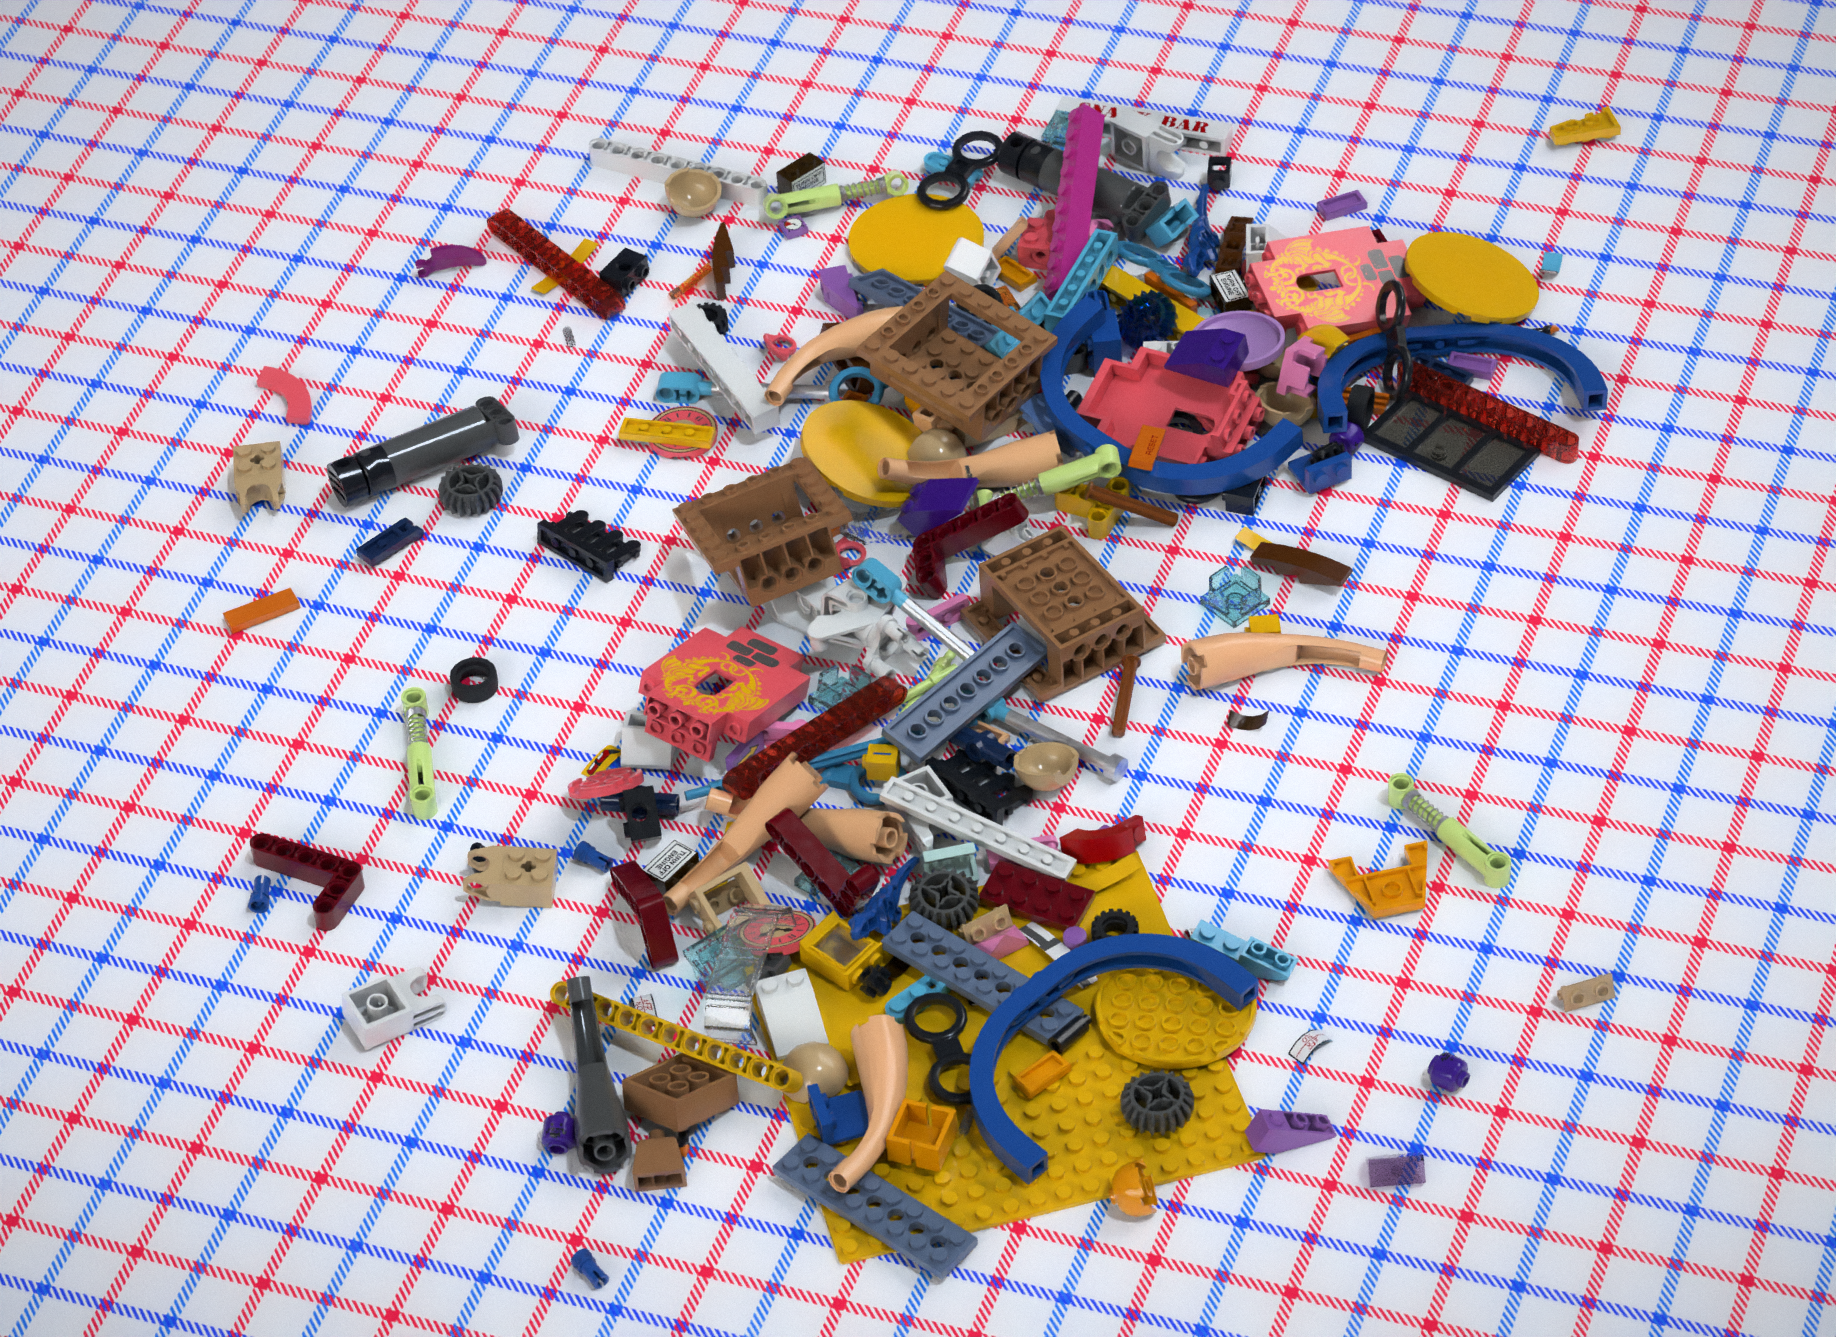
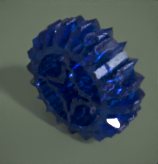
M1142 290L1140 296L1133 293L1134 299L1131 301L1126 299L1127 305L1120 306L1122 313L1116 314L1119 320L1118 325L1122 341L1134 350H1139L1140 346L1143 347V341H1168L1167 336L1174 335L1172 329L1177 327L1176 320L1178 319L1176 307L1171 303L1170 298L1164 296L1161 292L1156 293L1153 290H1150L1148 294Z

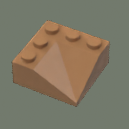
M680 1053L622 1080L624 1110L634 1113L638 1117L651 1120L655 1124L668 1127L675 1132L686 1131L688 1127L699 1122H705L709 1117L718 1113H724L729 1108L739 1104L737 1074L684 1053Z

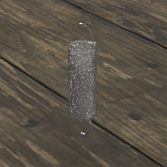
M564 327L562 332L567 347L572 350L576 343L571 327Z
M968 1107L958 1128L959 1136L960 1133L966 1136L974 1120L972 1107Z

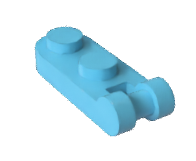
M930 152L924 156V168L931 173L945 171L953 157L941 152ZM975 169L968 177L967 182L970 189L975 185V181H979L984 176L982 169Z
M925 974L921 979L886 1003L885 1015L893 1016L897 1023L904 1024L903 1016L906 1008L915 998L934 992L948 994L951 989L946 987V984L943 982H938ZM928 1005V1006L922 1008V1009L916 1014V1016H917L919 1013H921L922 1011H924L925 1009H927L928 1007H930L931 1005Z

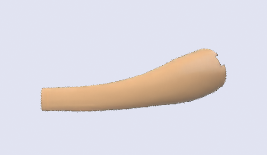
M903 306L887 307L866 312L839 323L808 341L786 361L765 391V399L774 406H781L793 390L792 384L806 372L831 361L860 357L856 355V348L902 309Z
M1053 430L1016 440L973 456L957 459L910 461L883 457L878 463L877 474L881 479L911 485L922 484L929 479L977 478L979 483L976 488L1016 487V485L1019 487L1022 486V482L1024 485L1028 484V480L1033 482L1039 473L1064 465L1056 433Z
M1223 633L1193 639L1183 643L1181 647V663H1187L1190 672L1185 677L1190 686L1195 690L1209 688L1259 672L1292 665L1334 664L1382 673L1388 656V652L1385 650L1350 641L1311 635L1280 633Z
M791 752L761 784L722 838L676 885L663 895L667 913L670 915L678 914L689 904L690 899L688 895L691 892L735 868L759 847L772 839L765 828V823L785 807L791 809L800 817L829 788V785L826 783L820 784L823 777L806 761L802 764L795 759L798 755Z
M711 787L705 809L736 819L751 798ZM808 808L799 817L828 850L849 858L893 864L892 861L896 857L901 858L907 845L908 833L903 832L901 824L905 820L900 814L895 812L862 808Z
M890 1015L868 1017L869 1022L860 1027L856 1024L851 1031L850 1038L868 1113V1129L855 1151L849 1157L844 1158L828 1176L831 1186L841 1193L847 1192L879 1159L886 1148V1137L906 1096L908 1080L907 1040L903 1025L897 1023L895 1017Z

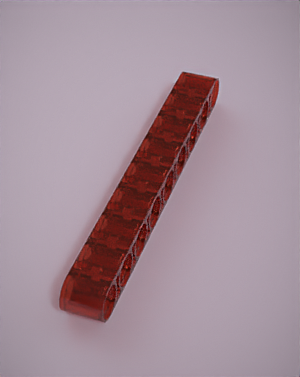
M505 208L487 218V226L497 238L558 283L559 286L602 319L608 320L626 309L623 297L616 290L510 209Z
M1402 361L1397 364V387H1399L1402 380ZM1413 361V376L1409 390L1541 449V454L1561 463L1571 464L1577 461L1579 437L1574 432Z
M889 676L880 677L729 770L722 780L723 788L741 800L750 799L761 784L791 752L798 755L795 760L802 764L804 761L808 763L901 705L907 697V688Z

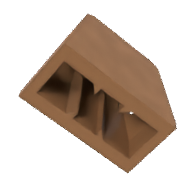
M661 1129L651 1130L649 1132V1139L639 1140L636 1145L632 1171L635 1192L687 1187L685 1165L677 1139L673 1136L665 1137V1132Z

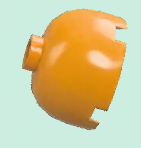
M1136 1160L1121 1166L1113 1176L1112 1188L1108 1190L1112 1204H1117L1120 1210L1129 1216H1146L1157 1212L1152 1207V1204L1158 1205L1154 1182L1151 1175L1146 1176L1143 1169L1147 1168L1143 1160Z

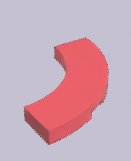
M264 366L257 379L258 387L272 390L284 396L288 405L287 423L309 425L312 418V403L305 385L294 375L286 371Z

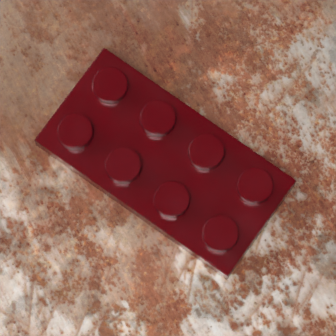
M999 859L979 894V904L991 908L1007 904L1009 913L1065 931L1069 927L1080 926L1095 899V891Z

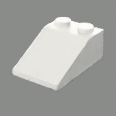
M805 968L754 982L757 1004L777 1060L785 1059L791 1050L804 1043L816 1041L829 1045L814 991Z

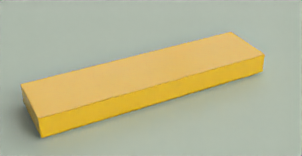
M624 417L618 434L619 439L711 449L716 436V427Z

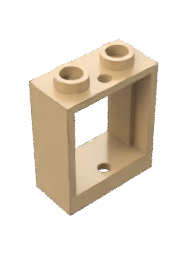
M746 861L700 886L688 895L691 909L694 913L699 914L703 921L704 931L708 936H712L714 941L739 928L754 917L762 915L773 906ZM734 877L753 910L722 926L704 893Z

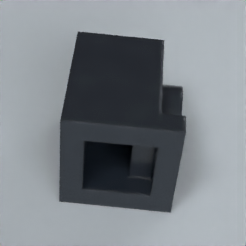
M1209 156L1207 184L1218 191L1230 188L1232 157ZM1214 166H1226V170H1214Z

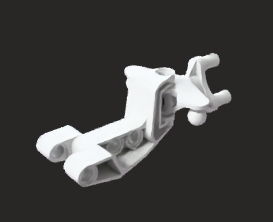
M897 575L902 582L901 591L906 594L907 581L903 576ZM831 576L761 604L778 623L808 635L810 646L814 651H825L829 646V642L854 648L867 647L862 666L868 672L875 673L885 683L891 682L896 676V671L884 662L890 656L903 651L908 652L918 662H923L928 658L926 654L930 653L927 647H924L917 641L915 635L898 625L897 620L892 617L896 605L891 601L887 603L875 601L853 582L852 577L837 586L834 576Z

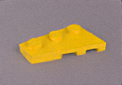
M1607 106L1602 108L1601 113L1595 115L1592 112L1584 114V119H1570L1550 126L1549 135L1555 145H1568L1572 142H1588L1592 139L1611 138L1621 135V126Z

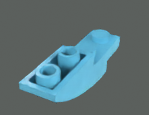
M1202 919L1190 937L1192 941L1209 946L1225 954L1252 975L1262 979L1288 980L1299 960L1250 936L1248 941H1245Z

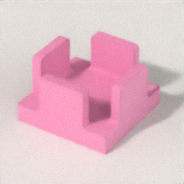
M1308 336L1302 337L1285 350L1276 392L1282 395L1291 392L1305 398L1312 395L1316 391V386L1308 384L1309 374L1316 377L1320 376L1328 359V356L1324 354L1325 348L1313 344V338Z

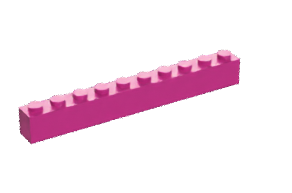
M1085 103L1073 109L1068 116L1069 122L1065 135L1066 143L1060 171V185L1057 191V205L1055 207L1056 214L1052 227L1053 235L1050 243V256L1047 263V277L1044 283V294L1050 301L1053 300L1088 242L1105 115Z

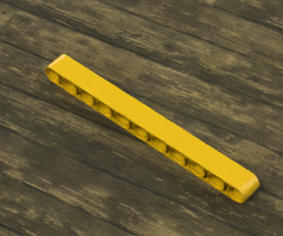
M556 982L550 990V998L555 1004L570 1009L569 997L565 999V994L568 991L566 982ZM592 992L598 1021L789 1094L797 1093L803 1085V1076L795 1069ZM612 1008L611 1013L608 1016V1010ZM633 1016V1021L629 1024L630 1018ZM655 1024V1029L651 1033V1028ZM677 1032V1038L673 1042V1036ZM699 1040V1047L695 1050V1044ZM721 1049V1055L717 1059V1053ZM744 1058L743 1065L739 1067L740 1060ZM766 1066V1072L762 1076V1069ZM788 1075V1082L784 1085V1078Z

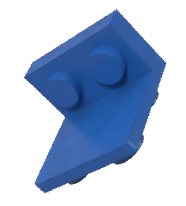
M817 1083L807 1086L809 1108L823 1143L833 1145L865 1135L868 1129V1113L861 1090L827 1098L826 1093L820 1092Z

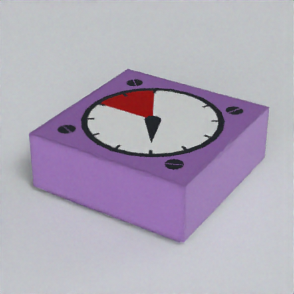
M799 214L778 221L779 228L788 240L809 233L808 226Z

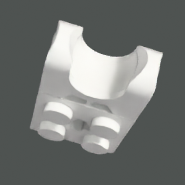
M1129 108L1124 109L1110 121L1112 157L1146 173L1152 171L1170 180L1178 179L1185 173L1183 160L1173 153L1184 145L1182 133Z
M929 765L898 778L955 804L953 796ZM885 803L890 812L898 813L903 817L905 821L901 822L902 828L905 833H908V837L921 854L925 851L934 850L933 836L937 834L948 833L953 835L958 841L963 840V838Z
M414 967L392 977L388 974L341 993L342 1014L366 1050L435 1022L445 1016L448 1005L443 997L438 994L425 997L417 996L418 993L426 988L428 982V975L423 968Z

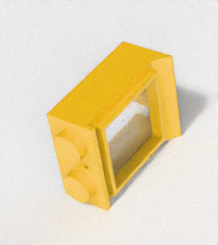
M833 910L799 941L800 961L849 992L854 986L861 984L859 977L866 967L872 965L875 968L877 964L881 965L883 961L882 942L878 943L870 937L858 941L852 940L850 926L847 922L840 919Z

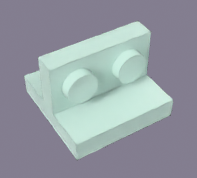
M974 842L925 851L919 857L921 867L929 874H931L933 867L937 871H941L943 866L947 871H951L955 867L957 873L964 871L966 877H972L973 882L980 880L974 855L976 853Z

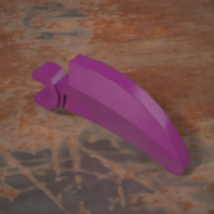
M453 244L431 248L430 253L432 256L429 259L415 261L416 269H420L417 270L419 278H425L432 272L447 268L469 265L484 266L487 263L486 257L479 251L468 246Z

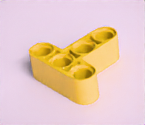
M1123 477L1110 479L1104 487L1105 489L1130 497L1129 481ZM1080 484L1054 494L1055 507L1060 511L1087 518L1088 535L1097 540L1104 539L1110 534L1125 511L1090 498L1085 500L1086 484Z

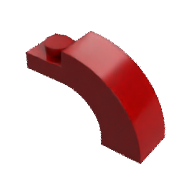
M1134 815L1117 825L1100 830H1082L1077 828L1059 838L1061 852L1077 859V864L1106 862L1136 852V845L1146 841L1143 816Z

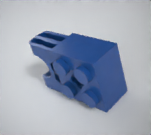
M1093 290L1085 294V296L1104 306L1106 320L1103 325L1084 341L1087 347V354L1090 353V355H1087L1088 368L1093 369L1094 377L1105 358L1122 362L1121 335L1116 310H1110L1108 295L1103 290Z

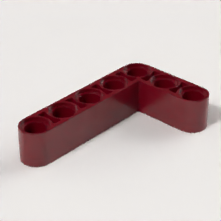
M1008 493L919 535L913 542L916 580L931 598L942 596L948 586L945 559L1021 524L1029 515L1028 509L1015 493Z
M785 807L765 823L768 834L842 916L849 918L861 909L865 903H868L880 883L879 875L872 866L864 864L850 875L789 808Z
M266 833L256 834L249 841L253 861L258 867L324 887L312 905L316 926L322 931L335 929L365 888L361 865L355 861Z
M635 860L610 867V875L615 889L638 917L652 969L679 962L666 905L661 892Z

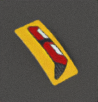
M607 745L587 764L581 774L589 777L595 775V772L606 770L621 755V749Z

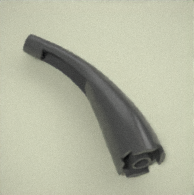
M573 977L567 979L566 984L570 1003L576 1063L574 1132L577 1155L582 1166L586 1165L594 1169V1173L609 1174L621 1169V1164L627 1158H631L632 1143L626 1114L608 1068L590 977Z

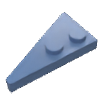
M1036 393L1019 408L1023 412L1022 418L1030 422L1041 434L1055 430L1060 451L1069 457H1074L1076 449L1060 435L1047 414L1043 393Z

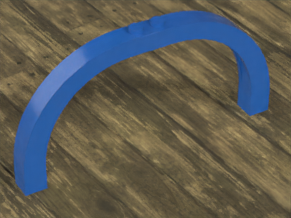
M1085 296L1070 309L1052 331V334L1058 337V343L1043 356L1042 371L1040 372L1044 405L1050 420L1060 435L1085 457L1094 454L1095 450L1102 445L1111 444L1116 446L1122 467L1121 473L1118 476L1127 479L1132 484L1156 492L1173 495L1220 493L1239 488L1266 476L1284 463L1303 445L1302 428L1283 418L1256 443L1224 459L1199 464H1174L1156 460L1152 471L1129 467L1128 463L1132 450L1085 421L1070 405L1063 390L1064 374L1073 354L1090 335L1106 322L1104 306Z
M1477 322L1405 328L1407 348L1412 357H1416L1419 353L1433 356L1451 354L1454 351L1460 353H1495L1522 358L1544 366L1563 378L1576 394L1583 412L1607 410L1608 388L1595 364L1574 346L1549 334L1520 326ZM1382 332L1346 346L1333 356L1323 368L1319 376L1317 390V415L1323 434L1347 432L1348 411L1342 394L1349 383L1361 373L1384 363L1388 354L1386 334Z
M1140 933L1107 937L1077 947L1060 956L1043 970L1035 972L1031 979L1023 986L1014 989L1012 994L987 1019L974 1044L969 1070L970 1100L975 1122L987 1146L1005 1166L1028 1185L1048 1169V1153L1024 1134L1012 1122L1001 1106L994 1086V1074L1001 1053L1016 1032L1075 985L1096 975L1121 969L1152 968L1166 970L1187 976L1206 985L1240 1011L1258 996L1259 979L1225 954L1209 946L1185 938L1163 934Z

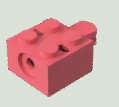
M1055 209L1047 210L1043 219L1028 217L1027 228L1022 233L1017 245L1018 263L1023 267L1048 270L1047 263L1050 256V243L1053 235L1052 227L1056 214Z

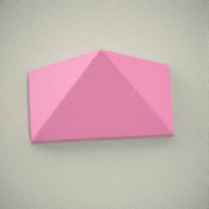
M1013 925L973 946L999 960L1029 945V941L1016 925Z

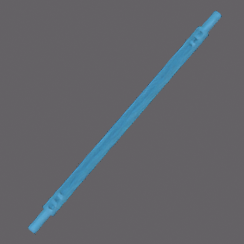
M974 718L966 726L973 727L978 725L977 718ZM919 730L911 731L914 735H923V732ZM881 737L796 759V761L801 764L806 761L815 770L862 758L863 754H867L869 744H893L886 738ZM780 764L708 782L706 786L684 791L686 801L708 796L711 787L730 793L760 785Z

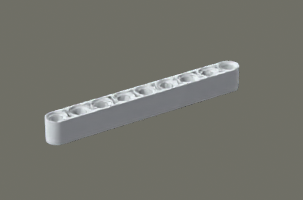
M601 137L593 138L588 143L590 162L595 167L663 184L675 171L689 167L690 169L712 172L718 177L722 185L721 198L760 207L763 206V201L768 195L767 180L760 176Z

